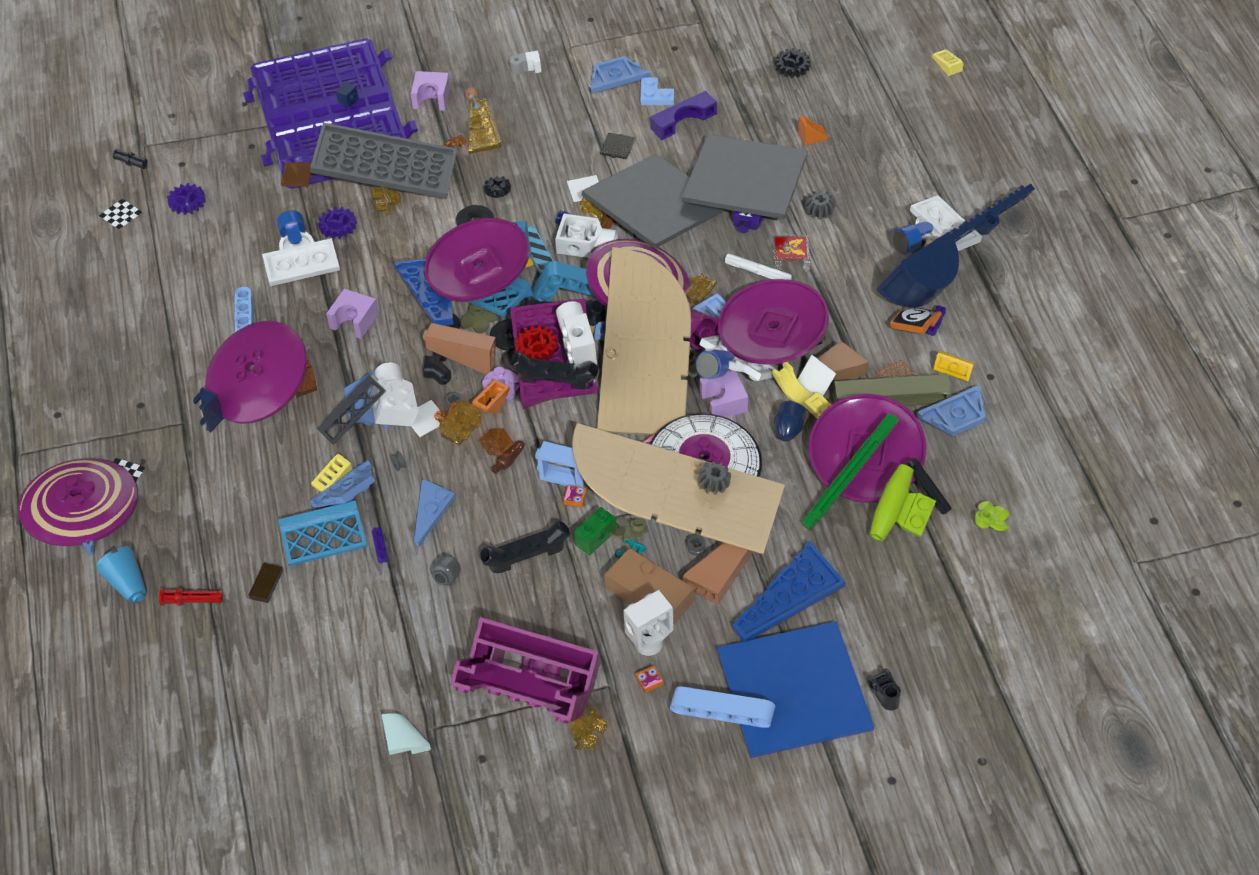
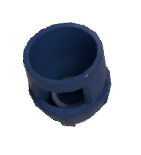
M785 401L779 405L777 414L774 417V428L778 439L788 442L803 430L807 411L801 404Z

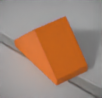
M804 115L799 117L798 135L804 145L821 142L829 138L823 126Z
M494 379L472 401V405L486 412L499 414L510 387Z

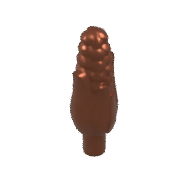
M518 441L511 447H508L504 453L498 456L496 464L491 468L492 472L497 474L501 469L509 468L522 452L525 443Z

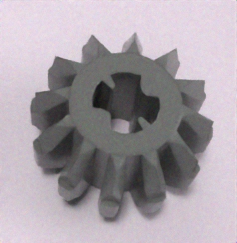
M821 190L819 193L813 191V194L808 195L805 202L808 215H812L813 218L819 217L821 219V217L827 219L828 215H832L835 208L833 195H829L828 191L822 193Z
M714 460L711 464L706 462L699 469L697 483H700L701 489H707V494L710 491H713L715 495L718 491L723 493L730 486L731 473L728 472V466L722 467V462L719 464H715Z

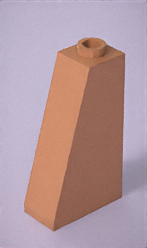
M431 323L429 329H426L424 332L423 340L426 341V349L486 375L493 370L495 365V337Z
M723 543L683 575V582L693 587L695 594L719 604L754 551Z

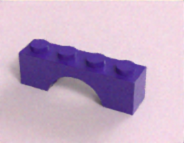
M707 91L701 92L650 116V129L661 140H664L676 134L675 126L682 119L698 118L704 121L716 115L717 101Z

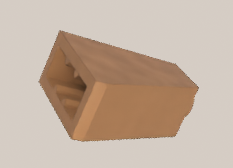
M842 341L817 358L836 373L830 384H834V381L849 380L867 374L868 361Z

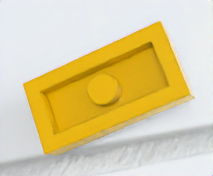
M939 351L933 370L969 382L975 363Z

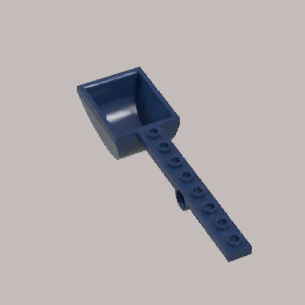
M1032 184L1026 187L1022 185L1015 191V194L1011 192L1004 198V201L1000 199L992 205L993 208L989 206L981 212V215L976 214L973 216L969 223L968 221L963 222L958 227V230L956 228L952 229L907 257L877 287V291L887 300L901 306L920 307L931 303L956 277L959 268V253L956 242L975 230L983 235H988L999 224L1000 219L998 215L1027 198L1035 188Z

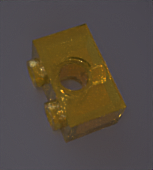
M461 400L439 424L441 437L460 446L463 441L469 438L471 432L480 426L482 422L480 409Z

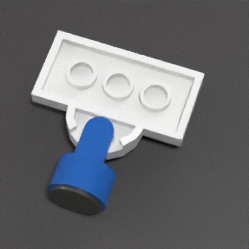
M937 195L911 205L910 211L917 217L915 225L909 224L896 229L893 233V243L895 248L905 255L920 249L922 242L927 240L934 241L954 228L958 230V227L965 220ZM976 230L956 242L958 251L980 243L982 236Z
M289 210L278 216L277 224L282 236L279 243L280 250L262 254L270 286L340 270L332 238L314 242L312 236L305 232L304 219L298 211Z
M719 335L702 338L699 344L705 348V352L698 356L696 368L700 376L705 379L720 378L727 373L728 369L745 372L754 381L773 378L772 370L774 369L779 372L777 368L770 364H755L737 358L726 349Z

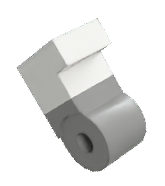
M538 51L516 54L509 59L511 72L514 74L535 70V73L542 72Z

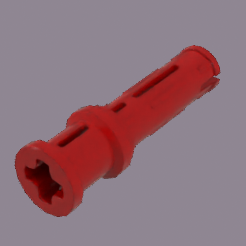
M160 588L159 591L160 606L165 604L181 606L184 603H222L223 601L222 590L184 591L182 588H177V590Z

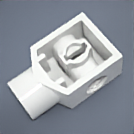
M563 214L555 238L557 254L589 258L598 246L618 239V231L602 228L598 218Z
M571 301L560 305L556 310V315L564 337V347L568 351L569 363L583 365L592 361L597 365L595 342L587 315L583 312L581 304Z
M392 362L381 364L376 368L375 376L379 379L377 382L386 392L372 406L375 423L412 426L419 412L413 385L403 379L401 368L398 364ZM375 385L370 397H375L380 392Z
M659 590L647 594L642 600L632 603L624 609L625 634L632 641L637 652L645 656L657 654L662 649L663 639L673 631V607Z

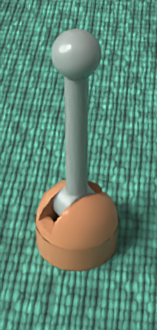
M474 87L467 88L465 90L466 99L474 102V108L479 110L481 105L476 101L478 98L477 89Z

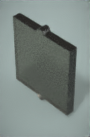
M608 132L600 155L627 160L635 137Z

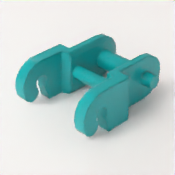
M635 539L623 540L626 544L629 542V545L632 546L631 549L638 550L637 553L640 555L647 550L646 546L636 543ZM618 550L616 554L617 556H620L621 554L623 555L626 551Z

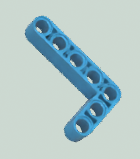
M557 261L549 262L545 266L532 288V297L539 301L550 302L559 287L596 297L587 282L586 269Z

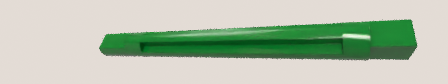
M890 413L886 415L802 521L803 527L811 531L817 522L822 519L899 422L897 417Z

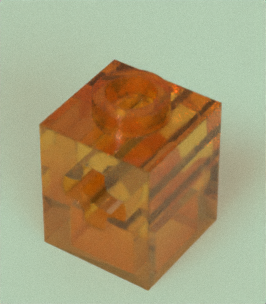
M491 428L479 440L488 455H503L514 444L504 428Z

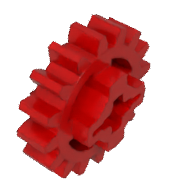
M531 325L530 330L524 328V333H518L519 338H516L517 352H522L529 358L540 360L543 358L549 360V354H555L554 350L557 349V339L553 331H548L547 326L541 329V325H538L537 328Z

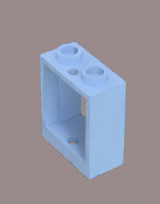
M544 441L541 448L537 449L535 456L538 460L537 471H539L540 480L564 486L570 485L585 488L586 482L576 466L573 449ZM549 462L557 463V464H561V465H565V466H569V467H573V468H575V470L569 469V468H565V467H561V466H557V465H553V464H549Z

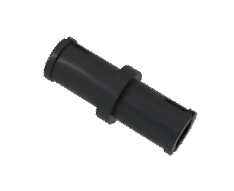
M115 149L113 152V159L125 162L126 165H134L142 169L147 167L148 160L135 156L132 152L127 153L119 149Z

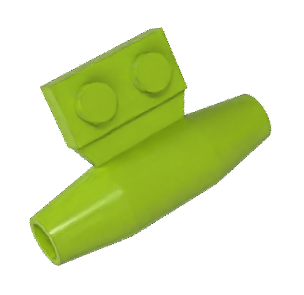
M900 464L885 486L874 512L869 533L873 539L884 541L896 522L902 530L917 537L922 536L936 500L920 493H909L914 470L907 465Z

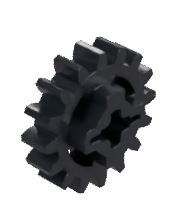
M792 48L791 50L785 49V52L780 51V55H776L775 59L776 71H780V74L785 73V77L791 75L792 78L795 75L800 77L801 73L805 75L811 66L810 56L806 55L805 51L801 53V49L795 51Z

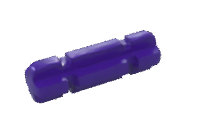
M941 305L937 306L935 311H940L942 315L934 327L929 326L926 331L928 335H936L937 329L943 320L946 308Z
M374 528L372 536L377 560L379 563L387 562L388 555L383 531L381 528Z

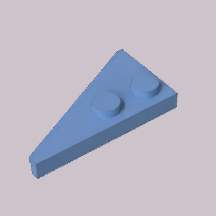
M424 479L421 484L414 543L418 547L456 498L454 492Z

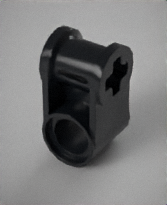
M885 668L881 673L874 676L868 675V686L879 700L881 706L889 711L897 709L900 704L901 689L895 682L889 669Z

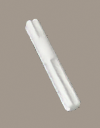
M730 253L725 257L726 264L770 279H792V275Z

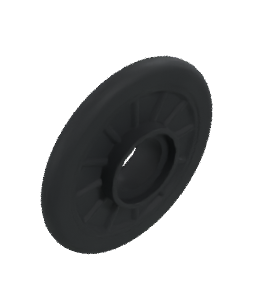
M471 205L463 208L457 214L456 224L459 226L472 221L471 219L474 217L479 219L494 218V215L485 206Z
M512 319L500 321L491 329L490 336L495 337V346L499 349L515 350L514 336H505L509 332L513 333Z

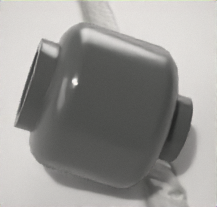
M441 556L433 565L431 574L437 584L447 586L451 585L459 576L461 567L455 558Z

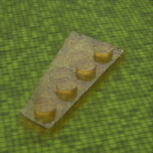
M487 99L476 100L481 105L479 110L474 108L475 104L473 101L470 102L469 154L502 147Z

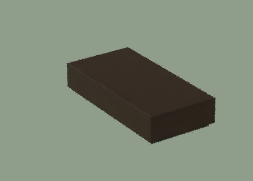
M263 563L248 595L249 599L269 603L283 573V568Z

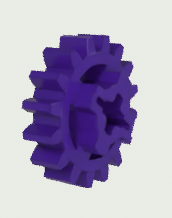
M189 183L186 186L180 184L179 188L174 187L175 191H169L170 195L167 196V202L172 212L176 211L177 214L183 212V215H186L187 212L193 214V210L199 211L198 207H203V203L206 202L204 190L200 186L197 187L196 184L192 186Z
M334 207V210L327 209L328 213L323 212V217H319V229L321 234H325L326 238L331 236L332 239L335 237L341 239L343 235L348 237L347 233L353 234V229H356V217L354 212H350L349 208L346 210L343 207L340 209Z

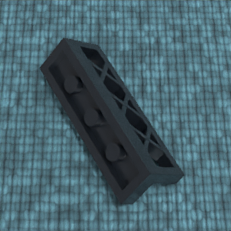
M374 374L369 375L317 428L332 445L386 392L377 382L379 379ZM375 385L380 392L375 397H368V390ZM360 399H365V407L362 410H355V404ZM347 412H351L352 421L349 424H342V417ZM333 426H338V435L333 439L328 431Z

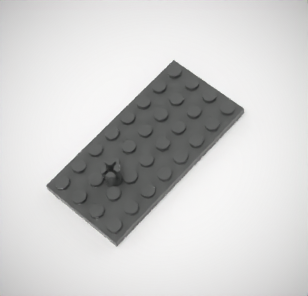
M323 122L310 166V173L447 199L457 149Z

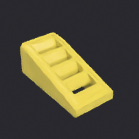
M945 49L932 54V58L947 76L963 71V62Z
M337 454L311 482V485L320 492L324 491L352 471L351 463L340 454Z

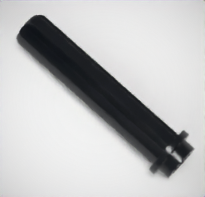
M914 458L906 465L914 470L913 475L929 497L936 500L935 505L941 514L948 513L952 509L921 466V461Z

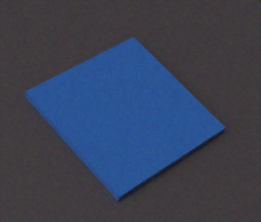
M837 621L717 647V653L730 694L765 699L775 704L770 727L763 728L740 724L750 758L874 730L872 718Z

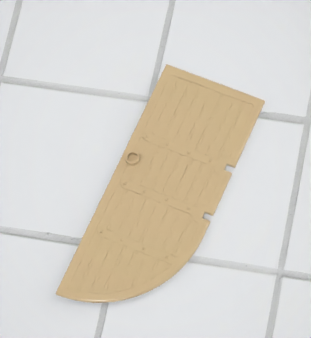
M612 247L597 429L609 433L653 435L667 423L686 416L688 380H681V376H688L690 342L683 341V338H690L691 311L682 286L667 268L647 255L624 248Z
M579 423L576 424L572 440L576 466L584 481L603 500L629 514L648 520L655 516L658 523L694 534L696 529L702 530L701 536L764 554L785 487L784 484L728 468V472L731 473L730 486L723 493L718 491L715 495L713 491H710L707 494V489H701L700 483H697L699 469L707 461Z

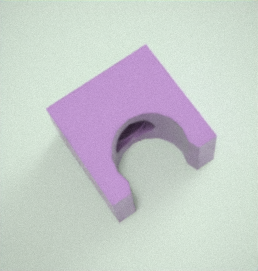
M416 71L410 93L413 109H419L423 100L434 98L438 100L439 110L445 111L451 89L449 73Z
M343 289L326 314L329 328L332 330H337L344 321L353 320L355 335L357 338L362 339L379 312L375 298Z
M727 371L720 378L700 379V396L702 399L713 396L719 397V399L710 401V414L727 418L748 412V395L736 371Z

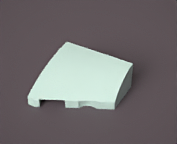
M395 713L382 714L390 755L411 750L412 754L431 750L430 744L405 716Z

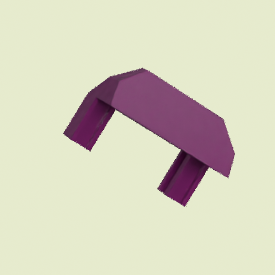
M480 617L470 657L456 660L450 685L455 686L457 691L463 693L485 688L492 695H508L507 699L516 702H520V699L528 701L527 705L539 708L541 705L547 707V711L551 712V716L556 717V721L568 724V721L573 722L582 717L593 691L599 670V652ZM505 651L522 655L521 663L504 659ZM561 668L570 670L568 677L560 675Z

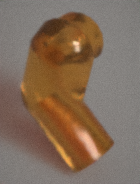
M458 135L450 138L442 146L453 148L458 144L460 147H463L467 140L464 139V136Z
M452 400L447 411H437L435 413V420L443 424L453 420L461 404Z

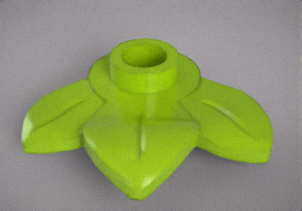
M983 501L979 504L978 511L975 514V523L980 528L986 529L991 527L997 531H1005L1009 527L1004 521L1009 517L1010 512L1002 506L994 507L991 501Z

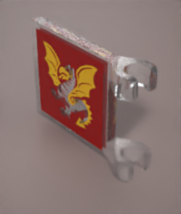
M808 235L772 236L774 269L782 271V262L803 261V271H810L811 260Z

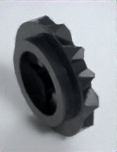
M496 176V178L490 177L489 180H486L483 188L486 195L500 198L510 192L511 184L509 179H505L504 176L501 178Z

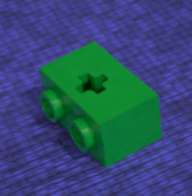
M600 507L574 531L575 545L590 556L611 537L609 531L616 529V517Z

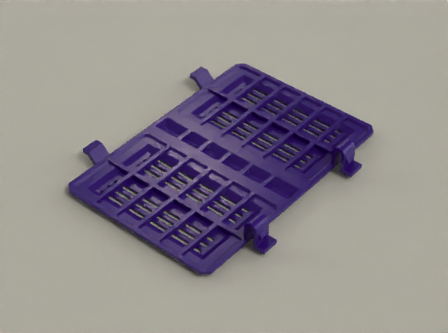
M365 38L254 63L250 67L253 77L247 80L248 91L243 92L245 102L255 101L252 89L256 88L271 140H268L265 144L267 150L266 154L261 155L264 166L273 165L271 151H275L285 187L292 189L335 178L310 173L311 165L309 164L312 163L323 122L408 139L414 132L418 131L415 120L409 121L404 127L402 126L382 67L388 60L392 59L389 49L382 50L377 56L372 40ZM345 81L355 85L358 93L357 101L349 108L338 104L336 90Z

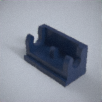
M201 388L200 392L194 397L193 403L197 404L201 400L199 408L202 410L204 417L200 420V424L203 426L206 422V430L212 432L224 418L222 417L217 395Z

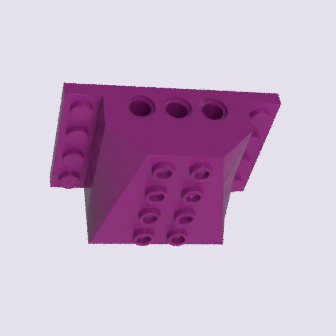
M585 299L511 308L516 353H518L516 350V338H519V332L524 333V328L530 330L531 325L534 328L541 325V329L547 326L548 331H553L557 339V349L554 350L555 354H549L548 361L569 363L568 351L564 347V337L560 329L556 310L560 305L574 301L581 304L583 312L587 315ZM519 379L523 409L552 399L598 393L596 379L593 380V385L586 390L573 389L572 384L537 379L535 383H527Z

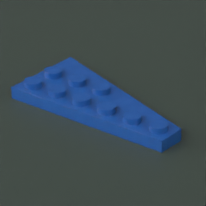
M426 259L394 262L396 271L432 323L443 326L453 325L452 302L435 293L429 286L424 270Z
M809 541L801 553L799 552L790 565L786 566L769 584L767 590L758 596L756 602L750 608H747L733 624V630L743 642L752 640L845 587V581L813 543Z

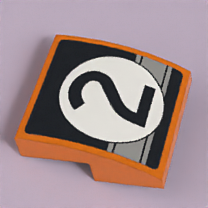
M905 307L896 314L890 325L893 329L925 334L929 326H935L942 313L917 307Z

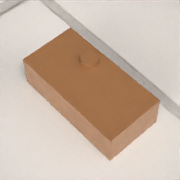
M630 548L604 574L605 588L629 604L637 603L647 594L659 590L673 607V625L694 602L693 587Z

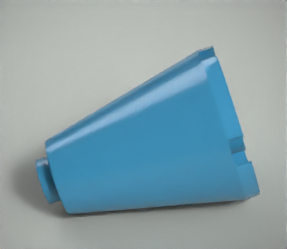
M124 546L117 548L118 552L114 554L111 551L108 552L96 564L98 573L129 603L141 602L145 598L146 588L134 551L131 547Z

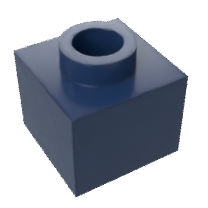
M348 82L340 86L336 90L338 104L349 108L358 99L357 87Z

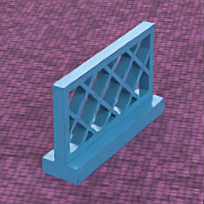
M517 278L505 288L506 291L498 292L483 299L466 302L505 317L511 311V308L517 306L524 298L532 297L533 293L528 281ZM509 295H518L517 297L509 298ZM504 296L507 297V299L497 301L496 299ZM494 299V302L491 303L484 302L486 300ZM507 305L503 310L498 308V306Z
M356 500L278 519L289 566L367 547ZM356 517L357 522L353 528L344 524L347 519ZM330 523L338 525L333 533L325 529ZM315 528L319 531L312 538L305 534L308 529ZM341 528L350 531L345 539L337 536ZM322 532L331 536L326 544L317 540ZM296 533L299 536L293 543L287 540L286 534ZM353 534L361 537L362 542L353 544L349 542V539ZM303 537L311 541L306 549L298 545ZM334 538L342 542L339 548L334 549L329 546ZM314 544L323 547L320 553L314 554L310 552ZM295 548L303 552L300 558H291V553Z

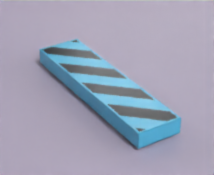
M535 226L528 227L532 252L530 258L539 274H541L545 266L552 262L553 259Z

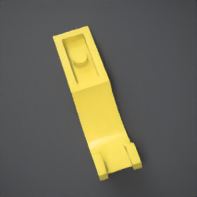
M788 362L783 363L784 368L779 372L776 369L772 370L774 378L785 395L791 401L804 406L816 419L831 406L819 392H810L799 383L793 372V367Z

